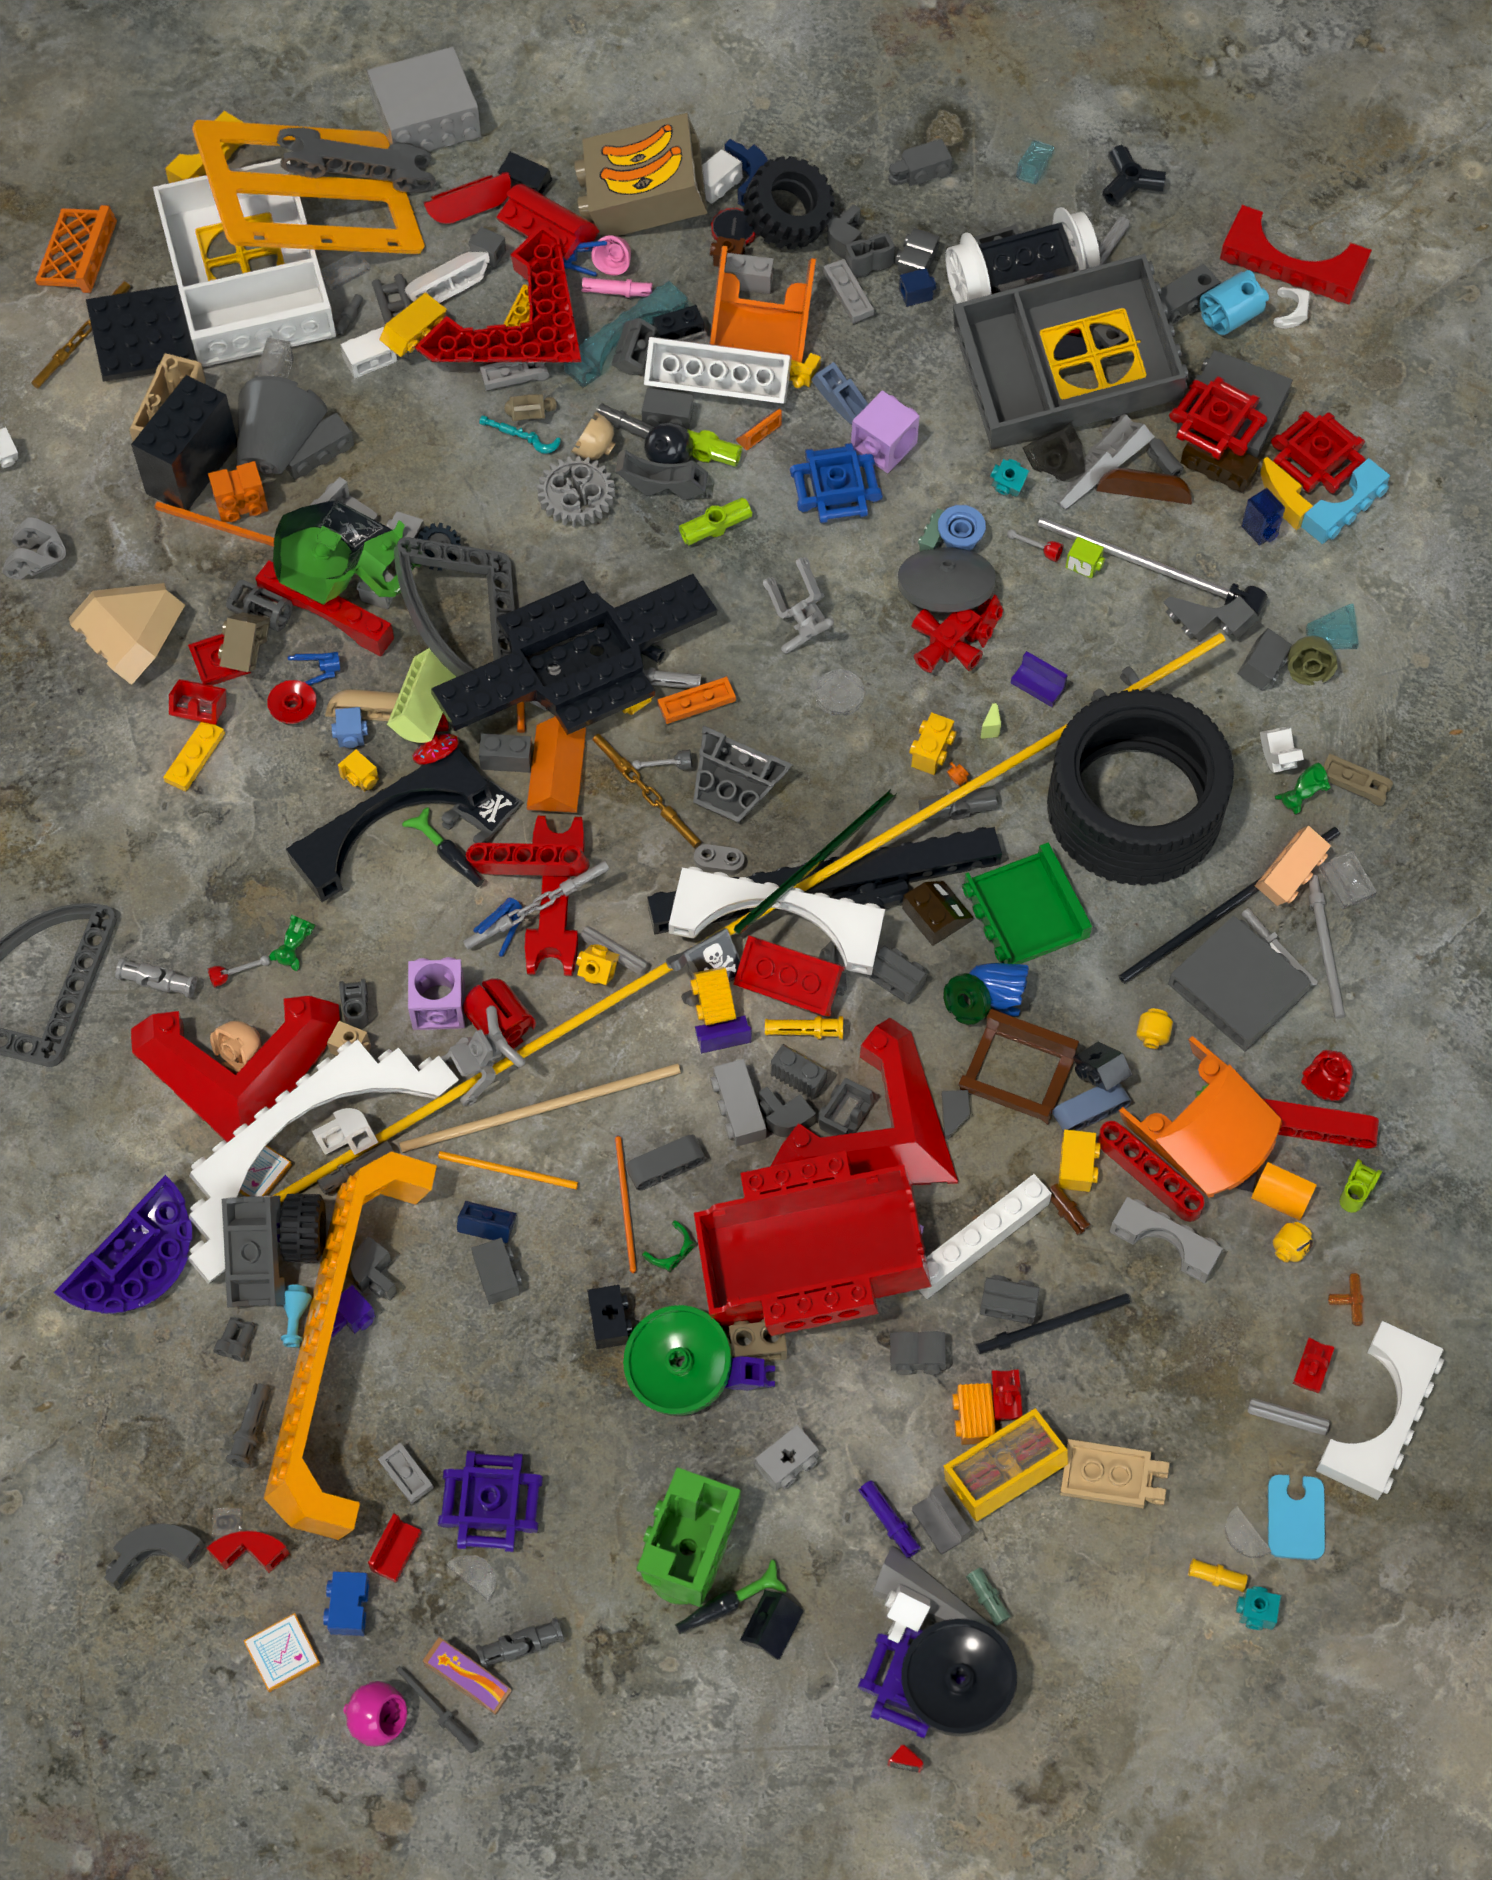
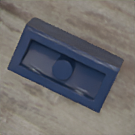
M465 1201L458 1215L457 1232L492 1241L502 1238L503 1243L506 1244L510 1239L517 1213Z

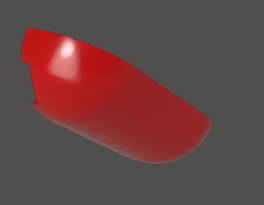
M503 172L495 177L488 175L431 197L432 200L424 201L426 211L434 220L446 224L494 208L506 200V193L511 189L509 173Z

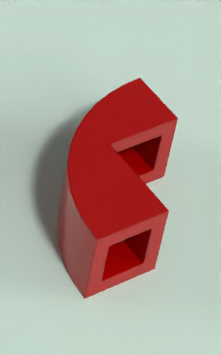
M256 1531L231 1533L217 1539L206 1547L209 1554L224 1570L230 1567L247 1551L270 1573L290 1554L282 1542L268 1534Z

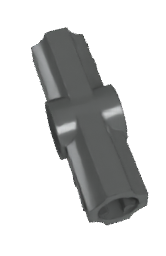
M993 786L978 788L925 820L949 816L953 820H960L968 817L973 812L996 809L995 789ZM959 787L951 788L941 795L919 798V811Z

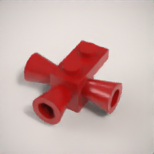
M927 609L920 611L913 620L911 628L929 636L930 644L914 654V660L922 670L931 673L940 659L948 663L956 657L967 671L972 670L981 660L983 651L965 643L964 639L980 623L981 616L971 609L957 611L949 615L940 624Z

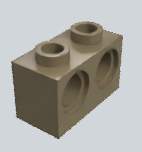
M764 1319L758 1323L738 1321L734 1325L729 1326V1340L733 1358L739 1356L764 1359V1362L787 1360L785 1333L775 1335L778 1340L774 1343H768L764 1340V1337L770 1333L765 1327ZM746 1337L750 1339L751 1343L747 1346H741L737 1343V1340Z

